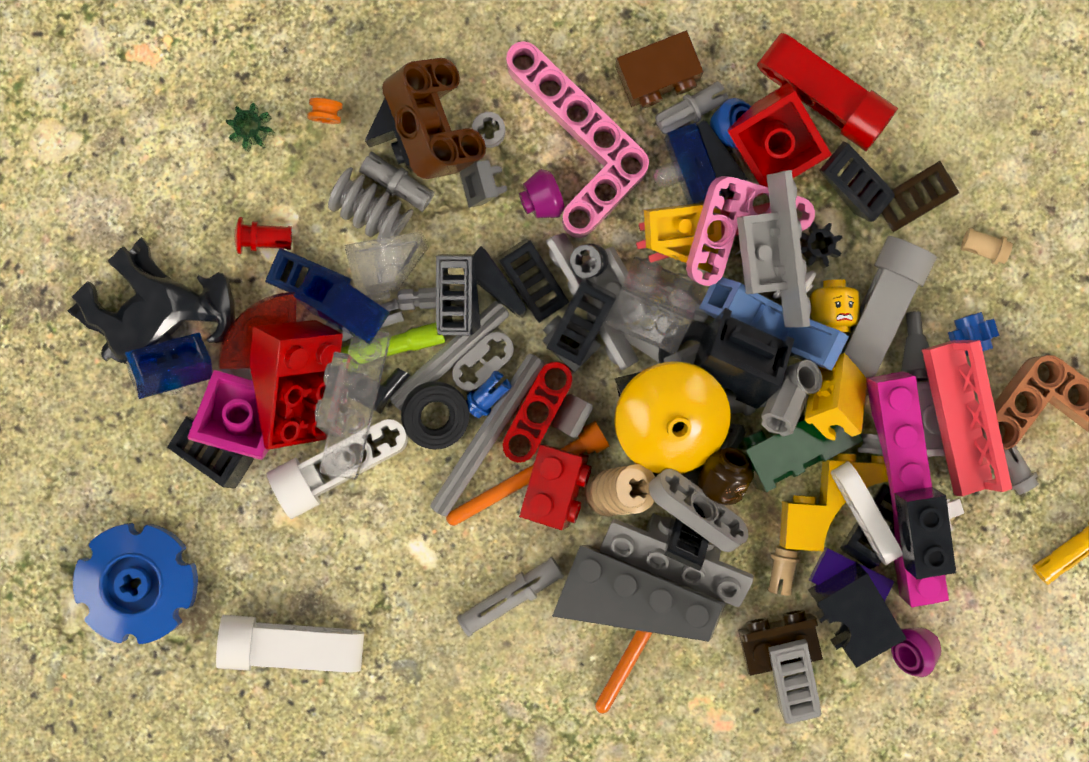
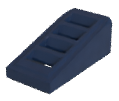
M279 248L265 282L338 313L353 279ZM288 261H292L294 265L285 283L281 281V277ZM306 267L309 270L301 289H299L295 285L302 268ZM317 273H320L323 277L315 295L309 292ZM331 279H334L338 282L330 300L327 301L323 297Z

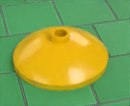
M679 361L659 363L637 374L622 391L615 410V431L621 447L636 464H640L658 474L665 469H673L680 474L686 473L705 464L708 457L717 452L722 446L730 426V405L720 383L703 368ZM684 422V427L681 431H672L675 423Z

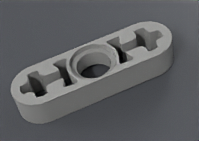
M665 469L650 481V495L659 506L720 550L732 552L747 541L748 529L744 521L724 505L710 500L705 496L701 488L676 470ZM693 503L701 508L705 518L696 512Z

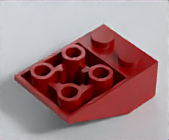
M317 320L253 326L249 363L264 447L267 450L330 439L343 333Z

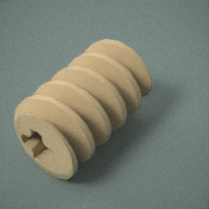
M640 464L602 470L597 475L591 476L586 485L585 495L587 503L594 512L607 517L644 512L654 503L649 492V483L655 476L652 471Z

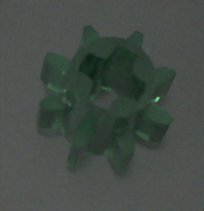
M255 103L250 105L249 110H242L236 106L235 111L237 114L234 119L226 120V123L235 131L229 136V139L233 143L243 139L242 147L246 152L251 150L252 145H259L265 149L264 140L267 138V135H275V132L266 125L272 119L271 115L265 112L258 116L259 109ZM254 121L258 125L257 129H250L249 134H247L243 130L244 127L251 126Z

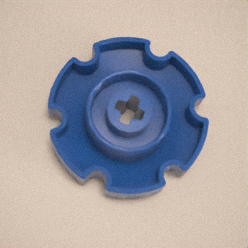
M127 523L102 532L89 543L92 557L77 561L73 575V594L77 604L84 603L88 606L89 614L84 620L96 633L116 643L126 641L129 634H132L137 638L138 644H146L164 637L182 623L183 620L179 616V609H188L194 605L198 589V574L195 563L188 564L182 560V552L186 549V545L175 534L155 524L145 525L143 531L139 533L136 531L133 523ZM139 577L142 584L133 589L130 582Z

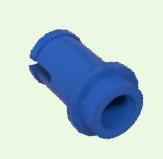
M494 371L475 392L470 391L467 394L466 402L469 412L473 416L481 418L483 415H489L491 407L511 389L512 386L508 379L499 387H494L504 376L502 373Z

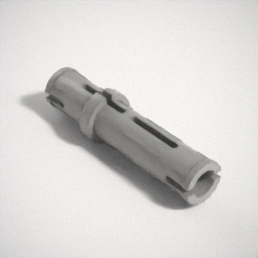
M550 557L549 560L528 573L523 574L521 572L517 574L515 581L487 597L462 615H458L457 620L466 635L470 637L474 632L503 616L527 599L530 601L536 599L538 592L558 579H562L564 574L554 558ZM540 577L539 581L527 587L517 595H514L516 591H518L522 587L526 586L533 580ZM507 598L506 602L481 616V613Z

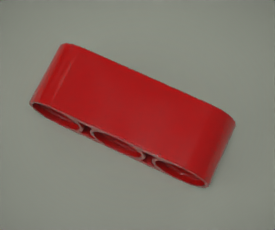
M550 362L539 372L504 437L503 451L511 461L517 463L525 462L535 454L571 387L572 373L565 364ZM551 369H560L566 375V384L559 390H552L545 384V374ZM540 401L548 407V418L542 423H534L527 416V408L533 402ZM515 435H525L531 442L530 451L524 456L513 454L509 448V442Z

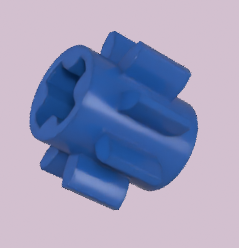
M982 312L954 320L956 330L948 332L950 341L980 340L982 351L992 349L991 339L1000 336L995 320L985 321Z

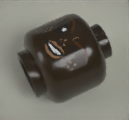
M729 447L719 449L708 457L698 476V486L702 489L705 496L722 505H734L740 502L754 478V470L748 456L736 448Z

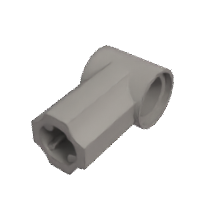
M803 360L787 366L781 388L769 398L761 415L763 419L761 425L769 432L778 433L782 436L793 433L809 395L818 392L822 386V374L814 362Z

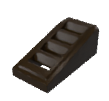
M938 161L892 190L895 194V200L905 214L904 218L899 220L889 204L881 214L894 233L960 192L941 161ZM932 175H935L945 191L940 196L937 195L928 180ZM920 182L932 200L927 204L924 203L914 187ZM907 190L919 208L914 212L911 211L901 195Z

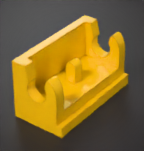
M845 353L839 355L832 371L818 366L822 374V386L818 392L809 395L805 413V421L808 424L812 423L830 440L836 439V432L830 427L832 425L843 427L844 431L852 437L862 432L867 388L866 377Z

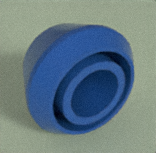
M731 98L726 100L711 117L710 127L726 147L738 149L727 129L751 107L742 99Z

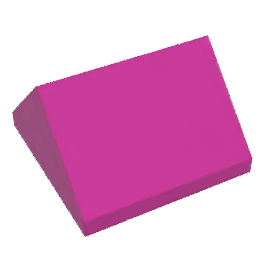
M213 370L188 434V440L263 460L269 450L264 447L253 380Z

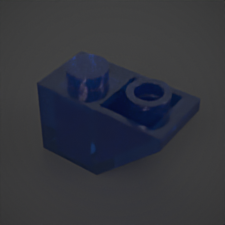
M316 265L312 267L293 296L313 315L369 345L390 314L385 308L346 281Z

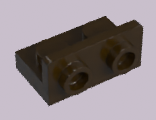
M805 610L784 613L783 620L770 623L768 618L751 620L746 622L747 628L738 630L749 676L772 671L768 647L806 639L811 662L823 660L816 626H818L817 618L811 613L806 614ZM800 657L782 661L780 663L781 665H784L788 663L801 661Z

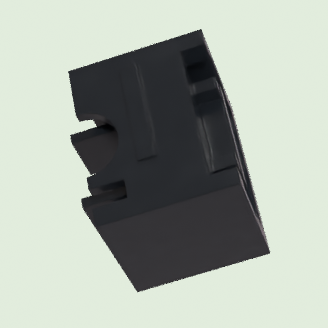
M725 308L703 332L694 365L709 372L722 387L733 391L736 394L735 400L758 409L781 388L794 339L787 336L784 340L772 336L730 317L732 311Z
M857 561L823 583L808 589L811 596L817 602L818 608L821 609L814 613L819 622L822 623L825 620H828L829 623L841 622L839 630L834 633L835 637L830 639L836 650L841 647L844 649L856 668L907 639L870 576Z

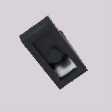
M384 98L365 142L368 147H374L396 138L397 141L391 143L398 164L406 163L407 168L411 172L413 170L410 167L409 158L401 137L396 130L395 121L388 102Z

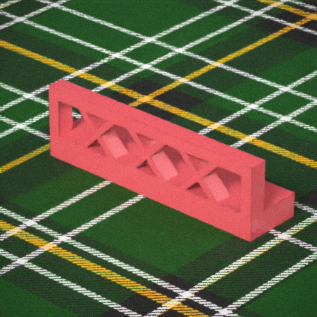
M953 340L922 349L954 495L963 497L984 489L999 492L1011 490L1010 475L980 340ZM965 351H968L971 367L967 363ZM974 391L976 392V394H977V396H978L979 404H978V402L975 400ZM982 428L986 433L987 440L983 436ZM990 465L994 470L995 479L992 478Z

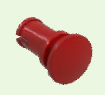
M239 217L234 233L236 251L238 254H242L243 247H251V251H257L258 248L291 250L292 226L258 225V221H252L251 225H244L243 217Z

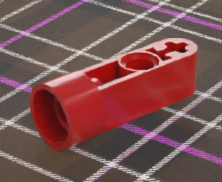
M780 33L757 63L759 70L780 87L789 82L804 104L841 129V135L865 152L872 146L898 110L895 105L873 90L867 91L787 34Z

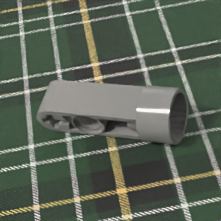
M893 236L887 237L874 264L878 270L860 306V320L856 326L851 327V333H847L849 337L840 353H845L866 378L876 375L917 287L924 286L937 259V256L931 252Z

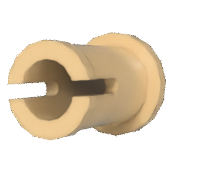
M968 228L960 249L991 259V263L997 265L998 262L1003 264L1007 262L1013 243L1008 242L1005 236L999 239L978 232L973 228Z
M776 546L775 552L771 553L770 557L774 561L767 589L769 592L777 594L780 579H783L781 595H792L796 563L801 561L797 557L798 550Z

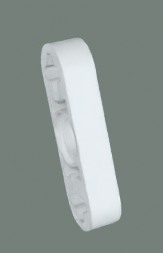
M847 461L832 470L831 475L882 563L887 565L901 557L903 554L899 544L853 465Z

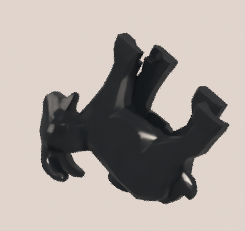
M142 237L134 244L130 251L122 247L108 260V263L130 283L136 293L120 307L118 312L102 307L98 301L97 290L89 281L72 296L76 304L67 310L88 329L98 331L105 336L107 342L101 351L103 360L107 362L112 358L124 364L134 362L133 354L137 361L148 358L154 352L157 354L164 352L175 340L171 335L185 321L218 322L216 331L207 338L209 343L225 341L231 336L235 328L234 299L229 279L224 273L218 272L210 278L198 275L197 279L203 286V291L199 295L185 285L171 279L155 264L151 257L150 247Z

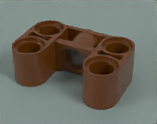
M446 58L411 61L386 78L382 86L383 95L390 107L396 130L401 137L409 158L410 167L418 177L423 179L456 174L479 161L486 154L485 141L476 130L465 128L451 131L440 99L457 88L460 76L456 66Z

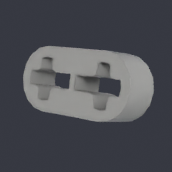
M500 332L490 333L485 336L455 364L452 371L455 384L467 391L478 389L494 371H499L512 358L514 347L510 338ZM491 340L497 343L502 340L505 341L507 345L504 347V352L506 353L504 358L501 359L496 355L488 362L483 359L491 350L488 345ZM481 361L484 366L476 373L478 381L474 384L471 381L461 382L460 378L463 376L461 367L466 364V366L471 368Z

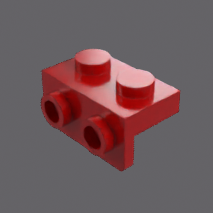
M540 444L519 517L558 530L566 529L569 527L570 522L575 524L581 509V502L576 501L580 486L586 487L592 467L587 465L589 456L584 454L578 455Z

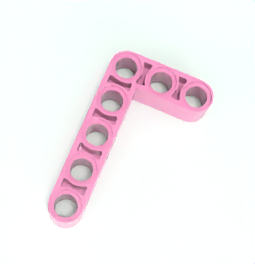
M517 42L510 47L506 57L508 73L511 78L604 166L574 197L563 212L562 223L566 233L575 238L586 237L642 181L648 170V155L536 46L530 42ZM526 55L532 58L534 63L529 69L520 70L514 66V60L519 56ZM546 81H555L559 84L561 90L554 96H547L541 92L540 87ZM579 106L586 110L588 116L581 122H574L567 116L568 110ZM599 132H608L614 138V144L608 148H601L594 142V137ZM628 157L635 158L639 161L641 170L636 174H628L621 168V161ZM600 184H609L615 190L616 195L610 201H601L595 195L594 190ZM581 210L587 213L590 219L589 224L584 228L573 227L568 219L572 212Z

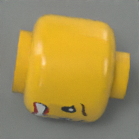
M837 279L824 280L823 288H818L811 292V320L840 330L843 333H851V327L856 326L860 320V294L858 290L846 287V280Z

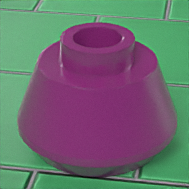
M539 169L523 183L524 191L519 193L522 206L526 214L533 212L536 218H558L565 209L561 192L553 174L550 171Z
M922 627L901 629L907 639L891 648L895 663L902 671L915 677L930 675L941 656V645L938 637L930 630Z

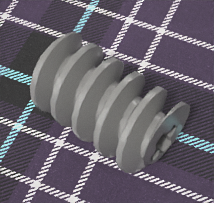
M350 167L343 172L334 185L329 198L328 208L333 212L341 208L340 217L344 220H349L354 216V227L359 229L366 225L365 234L373 237L379 233L377 242L382 246L386 245L401 233L410 220L413 209L401 215L399 213L402 205L400 200L392 206H388L387 202L390 194L386 191L379 198L375 197L377 189L375 183L366 190L363 189L365 176L360 175L354 181L350 180L353 168Z

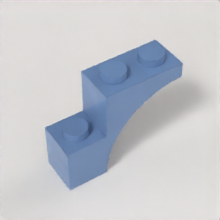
M724 277L709 287L699 309L715 319L727 308L732 311L730 317L781 340L789 336L794 339L790 356L800 360H811L817 366L831 371L849 337L840 330L809 319L810 326L785 327L781 305L758 293L746 294L744 284Z

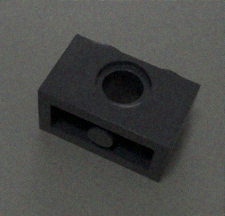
M934 487L894 493L904 568L916 579L956 573L946 495Z

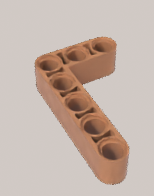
M1054 355L1029 358L1023 363L994 402L997 420L1005 429V436L1002 439L1003 448L1007 450L1018 444L1048 402L1089 433V380ZM1041 363H1044L1049 369V377L1045 382H1042L1037 374V369ZM1072 386H1075L1079 392V399L1074 405L1068 399V391ZM1019 393L1024 394L1027 399V406L1023 412H1019L1015 406V398ZM982 428L983 436L987 440L986 433Z

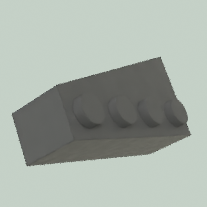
M580 545L552 617L709 642L713 638L726 603L604 554L592 546Z

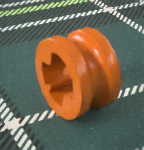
M325 98L309 99V105L312 106V111L307 114L309 120L326 124L341 123V117L338 116V111L343 109L341 102Z

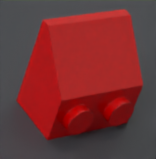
M789 82L755 102L727 129L757 182L765 187H768L767 175L792 170V177L795 178L832 156L796 91Z

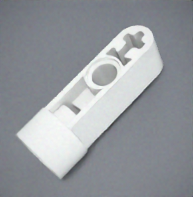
M391 419L383 420L303 463L294 458L267 472V478L281 507L287 516L293 519L320 505L319 495L402 452L407 445L408 435L399 422ZM389 428L392 432L399 431L400 435L395 438L397 445L391 447L388 443H384L376 447L381 454L375 457L374 449L366 441V438L372 436V441L376 443L385 437L383 432L385 429ZM354 445H362L367 452L365 461L358 466H352L347 460V452ZM321 462L331 480L325 483L316 466Z
M222 615L217 640L216 667L218 669L247 671L251 670V666L333 672L361 671L364 632L353 629L256 622V617Z

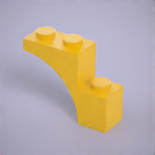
M840 453L834 456L833 460L822 462L819 504L816 503L815 496L793 495V502L782 501L779 546L785 549L823 552L830 524L837 512L846 503L831 475V471L848 461L856 469L866 488L875 484L888 482L884 457L871 455V463L856 462L857 454Z

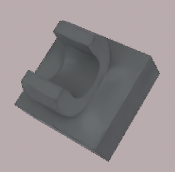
M489 160L475 162L459 172L469 208L482 206L507 191V186L497 187L493 177L502 172L500 166L491 167Z

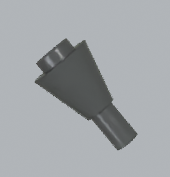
M921 312L906 313L908 336L905 341L901 371L916 376V382L927 381L928 375L922 349L929 348L926 336L923 335Z

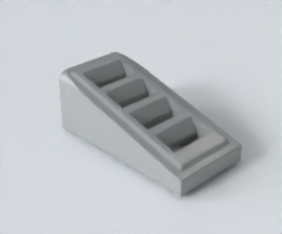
M806 639L768 647L778 706L784 722L791 724L820 717V702ZM800 657L801 661L788 663L784 665H781L780 663L782 661ZM803 672V674H798V675H794V676H790V677H786V678L783 677V676H788V675H792V674H796V673ZM805 687L804 689L787 692L789 690Z

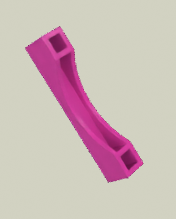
M904 371L866 378L871 414L879 437L888 476L895 539L901 550L894 493L932 487L916 376ZM903 555L894 560L899 596L911 608L949 601L945 575L916 579L904 568Z

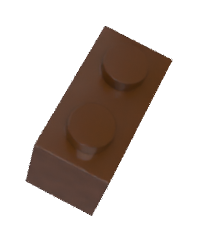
M687 30L617 57L615 64L631 107L641 104L642 108H648L663 100L662 95L675 91L677 95L691 91L697 87L696 82L700 81L703 74V69Z

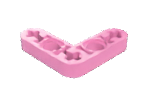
M728 176L718 177L711 182L686 264V271L691 280L704 286H711L722 278L738 227L737 218L759 215L753 209V200L761 193H765L769 197L768 187ZM729 186V190L734 192L733 199H726L724 203V197L719 196V191L721 188L727 189ZM797 196L795 200L796 208L798 207V210L803 212L801 219H798L803 231L812 225L815 218V210L809 200ZM723 207L724 211L730 212L729 217L713 213L714 208L722 210ZM769 207L764 214L771 213V208ZM720 220L724 224L725 233L720 240L713 242L708 238L707 228L713 221ZM703 244L719 249L718 254L710 252L709 255L708 251L702 250ZM708 258V264L713 266V270L711 273L705 272L703 275V272L697 270L698 264L706 263Z

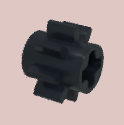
M813 222L808 227L810 234L802 233L800 238L802 242L801 253L807 258L806 267H810L815 261H819L821 267L826 268L829 266L827 256L830 255L835 258L841 256L842 253L835 248L836 243L843 237L841 235L834 236L830 232L831 223L825 225L823 229H818L815 222ZM815 240L818 242L824 241L826 247L821 251L819 249L813 250L811 243Z

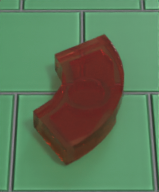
M295 292L275 294L254 303L243 311L232 323L223 339L218 358L219 369H250L249 361L253 326L296 322L297 294Z

